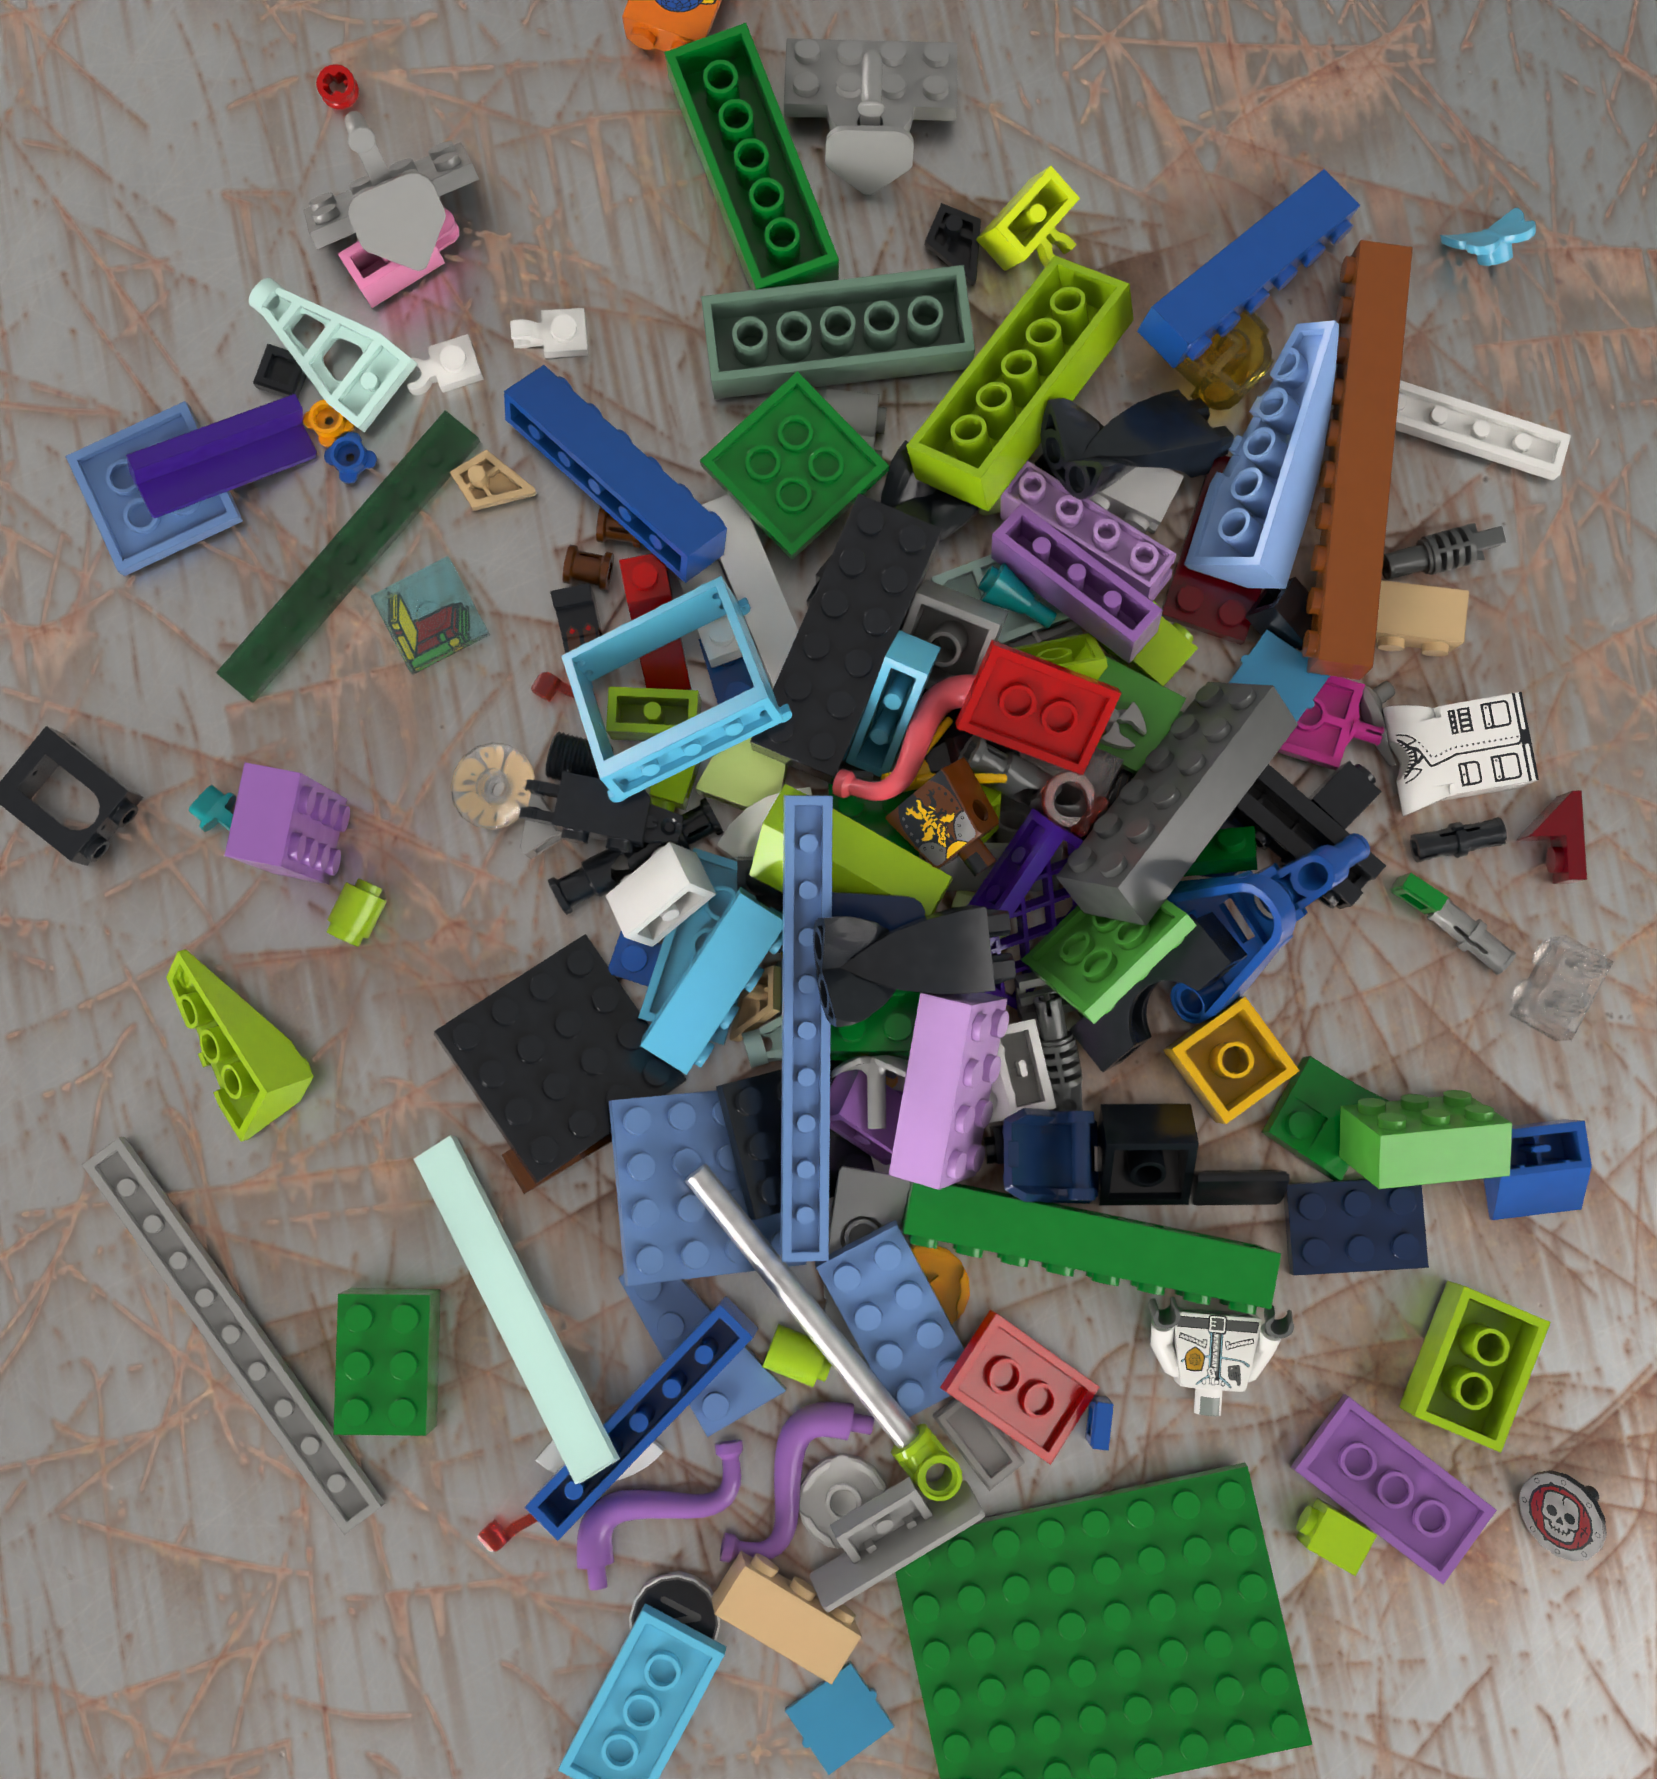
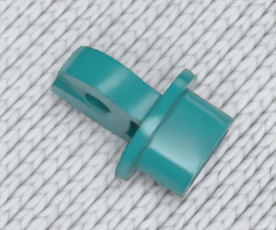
M210 785L191 804L189 812L201 821L199 827L204 832L211 830L218 823L230 831L233 818L230 810L236 801V796L231 792L225 795L214 785Z

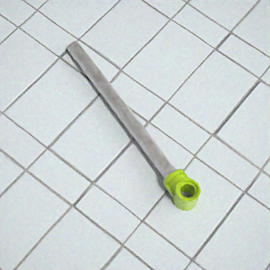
M704 1164L685 1179V1183L894 1442L895 1445L891 1450V1454L922 1494L928 1499L937 1502L946 1501L955 1496L962 1483V1470L955 1459L948 1453L925 1423L915 1426L788 1265L782 1262L780 1255L709 1166ZM937 1463L945 1464V1471L940 1479L933 1482L926 1481L927 1470L932 1465Z

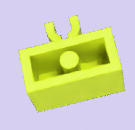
M1049 166L1025 183L976 238V241L1004 271L1025 261L1035 249L1038 252L1040 262L1046 267L1055 256L1052 251L1053 245L1058 246L1063 254L1070 252L1077 245L1068 235L1057 231L1055 226L1080 198L1056 170Z

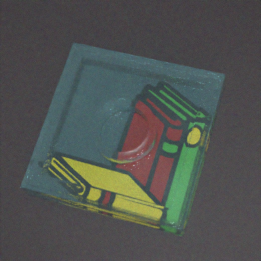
M449 556L371 595L380 616L412 675L490 635Z

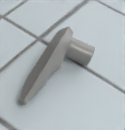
M1384 681L1373 690L1368 686L1364 687L1360 707L1363 722L1384 728L1381 742L1378 746H1375L1389 766L1395 765V761L1388 742L1382 704L1395 695V689L1391 683Z

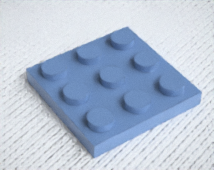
M186 401L65 456L116 569L123 576L243 522L230 491L158 518H153L130 475L126 458L127 454L200 428L192 408Z

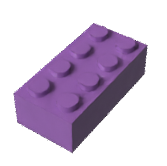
M245 762L224 856L276 875L329 885L331 875H336L340 865L341 851L337 849L340 832L346 831L349 823L350 808L346 806L347 799L302 773Z

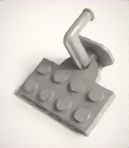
M787 38L784 117L827 118L830 132L826 137V166L862 194L872 195L912 168L914 140L909 132L913 120L956 121L957 43Z
M351 111L347 113L344 119L348 132V145L358 153L368 176L353 181L349 185L350 190L334 196L333 193H325L312 199L309 202L310 207L304 209L309 234L316 248L320 249L356 233L361 246L367 252L413 270H424L430 261L446 217L445 209L439 197L479 180L475 168L461 142L453 145L451 141H447L432 147L428 151L430 156L413 162L411 158L404 159L391 165L388 169L375 142L374 132L368 127L361 113Z

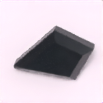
M941 203L924 245L948 266L964 265L966 281L971 285L976 284L979 243L976 241V238L980 235L981 219Z

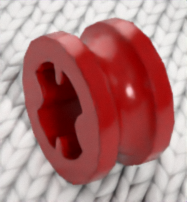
M332 64L320 71L316 86L323 101L329 107L345 109L356 102L359 96V87L348 68L339 64ZM333 81L337 84L343 82L346 90L343 93L337 90L332 92L329 85Z

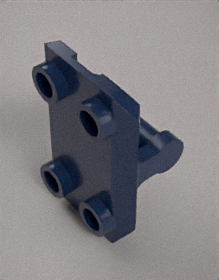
M1023 1108L1004 1119L1003 1183L1004 1189L1024 1202L1089 1204L1098 1197L1099 1177L1098 1171H1095L1094 1147H1098L1097 1121L1094 1119V1111H1056Z

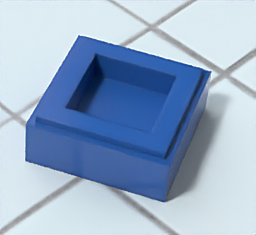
M1095 1395L1088 1406L1085 1439L1092 1449L1109 1451L1114 1404L1106 1396Z

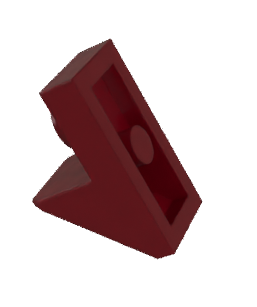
M1582 790L1570 791L1557 796L1517 838V841L1550 840L1551 847L1548 848L1546 853V866L1548 872L1553 876V884H1571L1587 880Z

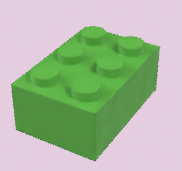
M1448 1090L1443 1092V1096L1429 1098L1420 1094H1405L1401 1096V1100L1386 1102L1377 1098H1363L1358 1100V1104L1344 1105L1340 1108L1339 1157L1378 1189L1510 1176L1512 1122L1496 1113L1491 1106L1484 1105L1474 1099L1469 1092Z

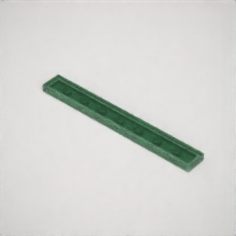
M445 410L216 673L246 699L254 703L450 478V471L460 466L481 442L479 438Z

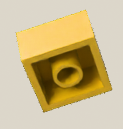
M1246 996L1240 997L1215 1016L1199 1023L1163 1049L1215 1123L1221 1124L1229 1123L1300 1071Z

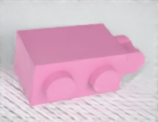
M445 209V221L430 261L424 270H413L369 253L363 249L359 241L338 253V256L371 308L445 264L440 251L453 244L459 237V227L453 214L448 209Z

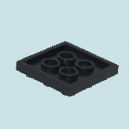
M830 1060V1087L835 1077H831L832 1070L846 1060ZM782 1069L716 1086L748 1216L751 1220H757L781 1212ZM830 1129L829 1198L834 1197L838 1172L842 1166L875 1171L869 1154L832 1129Z

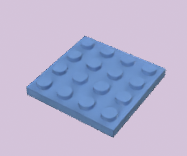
M717 1090L609 1101L625 1286L756 1271L685 1183V1179L700 1166L707 1164L748 1215ZM781 1212L752 1220L781 1257ZM785 1262L788 1267L807 1265L806 1262Z

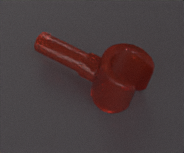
M549 672L539 674L531 686V691L548 702H551L557 691L574 698L571 685Z
M528 1513L504 1529L494 1519L479 1533L478 1540L488 1551L496 1552L513 1536L517 1535L518 1532L538 1521Z

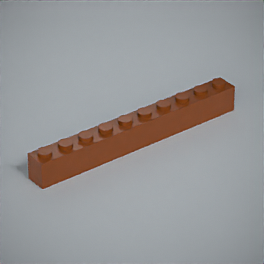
M1360 240L1352 255L1345 256L1341 267L1340 283H1346L1345 296H1341L1336 311V322L1342 324L1341 337H1338L1337 377L1334 381L1331 404L1334 405L1332 419H1329L1325 446H1329L1328 460L1323 462L1319 478V486L1325 488L1324 502H1320L1315 518V528L1321 530L1320 545H1315L1311 558V571L1317 572L1316 585L1310 589L1306 607L1307 614H1313L1311 630H1307L1302 646L1303 657H1308L1307 673L1360 680L1373 668L1413 247Z

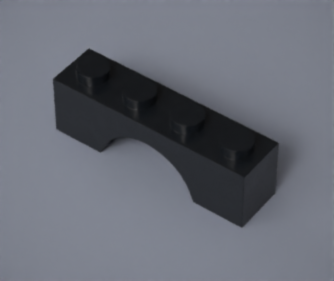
M1213 912L1198 918L1190 914V918L1197 926L1184 937L1179 946L1172 949L1160 960L1143 980L1136 983L1116 1003L1114 1008L1103 1015L1095 1024L1078 1011V1015L1082 1019L1069 1030L1102 1072L1122 1063L1152 1037L1147 1023V1004L1153 989L1159 982L1176 981L1196 991H1200L1216 983L1248 956Z

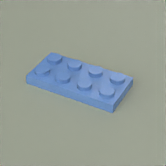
M896 1220L829 1254V1261H815L818 1273L872 1372L908 1417L951 1396L942 1390L940 1386L965 1348Z

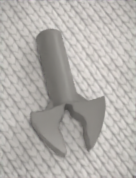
M1132 702L1128 709H1114L1105 728L1106 734L1099 742L1106 746L1123 750H1131L1135 747L1134 743L1122 736L1119 729V724H1129L1142 737L1146 734L1144 718L1135 702Z

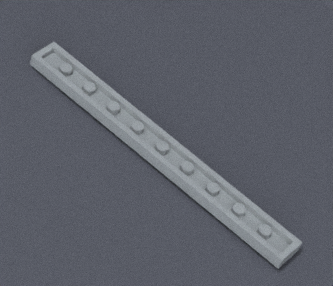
M125 1137L117 1138L83 1163L84 1169L342 1533L345 1535L385 1504L380 1494L338 1435H333V1428Z

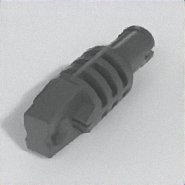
M1472 523L1423 536L1417 541L1415 546L1384 554L1382 574L1386 580L1420 571L1425 574L1434 575L1482 562L1485 560L1484 550L1506 543L1503 527L1499 526L1478 532L1476 524Z
M1058 993L1049 994L1051 1009H1048L1045 995L1038 996L1033 999V1005L1036 1010L1040 1031L1039 1038L1056 1108L1053 1110L1083 1111L1082 1069L1076 1038L1066 1027L1062 997Z

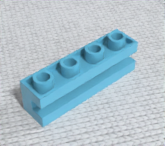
M740 887L642 1036L640 1046L686 1075L694 1064L701 1068L715 1046L710 1042V1039L717 1028L720 1027L726 1030L736 1016L739 1007L734 1003L743 989L750 993L761 978L764 969L759 967L765 955L768 951L775 955L783 945V914L773 907H766L757 901L754 895Z

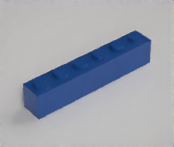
M1323 169L1150 308L1137 332L1173 369L1188 357L1195 361L1212 344L1211 338L1218 333L1221 337H1224L1239 323L1241 313L1245 310L1250 314L1254 313L1270 296L1269 290L1273 287L1278 291L1282 290L1298 273L1297 267L1301 264L1306 268L1310 267L1326 250L1324 245L1329 241L1334 246L1338 244L1353 228L1354 225L1350 222V219L1360 207V204Z
M542 365L504 391L505 420L683 582L687 583L724 555L727 527L722 519L715 512L708 511L694 499L692 493L685 485L676 483L667 475L656 459L651 456L647 457L639 450L623 430H617L603 418L601 412L594 404L585 402L573 391L565 378L557 377L550 369Z
M725 1296L603 1423L620 1459L579 1484L574 1483L564 1464L524 1508L558 1541L754 1338L758 1327Z

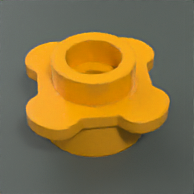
M324 399L316 402L303 417L304 425L308 429H313L318 434V441L324 447H331L334 441L344 432H351L355 428V425L331 407ZM333 418V423L327 425L326 420Z

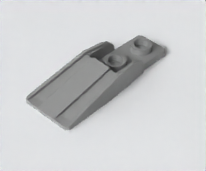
M842 1166L838 1172L829 1223V1254L894 1220L897 1221L900 1227L911 1182L890 1176L889 1173ZM823 1282L824 1298L826 1299L824 1312L852 1347L859 1348Z

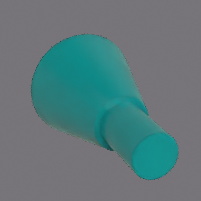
M1005 563L999 569L991 566L978 585V589L983 591L980 598L981 601L1021 615L1026 614L1046 628L1050 627L1057 616V613L1034 599L1035 596Z

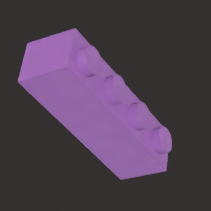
M1021 503L992 534L991 558L1000 565L1005 563L1023 583L1126 662L1130 663L1158 632L1163 609Z

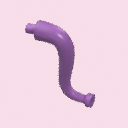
M816 1402L798 1409L790 1416L781 1429L776 1445L774 1460L775 1522L772 1533L761 1542L739 1541L735 1534L724 1532L720 1549V1561L730 1563L736 1559L740 1551H743L752 1558L758 1553L769 1560L782 1554L793 1539L798 1525L803 1461L809 1443L817 1437L848 1440L850 1431L871 1435L874 1417L854 1413V1404L846 1402Z
M728 1440L715 1443L716 1455L722 1459L723 1476L720 1486L710 1493L689 1494L633 1489L616 1491L598 1499L585 1512L577 1535V1568L587 1569L589 1590H601L608 1587L605 1566L614 1563L612 1535L614 1529L619 1524L638 1519L705 1518L716 1515L729 1507L737 1497L741 1486L739 1456L743 1452L742 1440Z

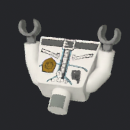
M1170 1297L1171 1304L1162 1310L1158 1309L1155 1298L1150 1299L1148 1303L1153 1318L1150 1346L1166 1374L1173 1376L1174 1381L1182 1387L1195 1388L1194 1413L1204 1416H1221L1222 1390L1245 1392L1247 1384L1256 1380L1270 1361L1281 1339L1291 1335L1294 1330L1292 1311L1288 1310L1287 1315L1282 1319H1274L1275 1310L1273 1305L1271 1309L1264 1308L1265 1323L1261 1326L1262 1319L1256 1315L1242 1312L1178 1307L1175 1297Z

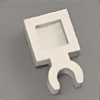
M466 334L428 346L427 349L430 355L428 360L423 361L412 357L411 359L418 363L412 372H421V377L415 382L408 383L407 386L412 395H421L431 388L432 383L436 382L439 383L444 393L484 380L469 335Z

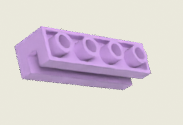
M1029 461L1024 464L1001 495L1000 518L1005 521L1021 503L1152 602L1171 578L1173 569L1170 567L1175 561L1176 553L1090 499L1079 500L1073 497L1058 479Z

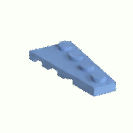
M624 1274L618 1277L664 1360L712 1311L685 1280L625 1286ZM746 1346L689 1404L707 1437L787 1390L776 1376L774 1377L768 1369L762 1367L763 1364L760 1362V1359Z

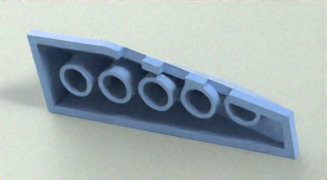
M1335 320L1296 324L1270 372V376L1273 378L1271 385L1262 396H1257L1249 411L1253 418L1243 436L1236 435L1229 448V451L1233 454L1223 473L1216 472L1209 485L1184 564L1187 568L1246 588L1286 589L1311 509L1328 431L1339 335V324Z

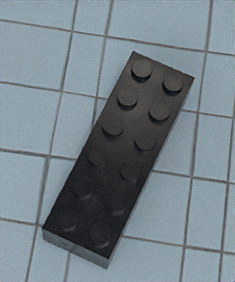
M858 494L773 688L778 706L781 707L788 704L792 717L786 722L753 736L750 740L753 751L833 784L834 778L839 770L842 769L852 746L884 658L898 631H901L904 626L915 593L921 586L940 543L942 528Z

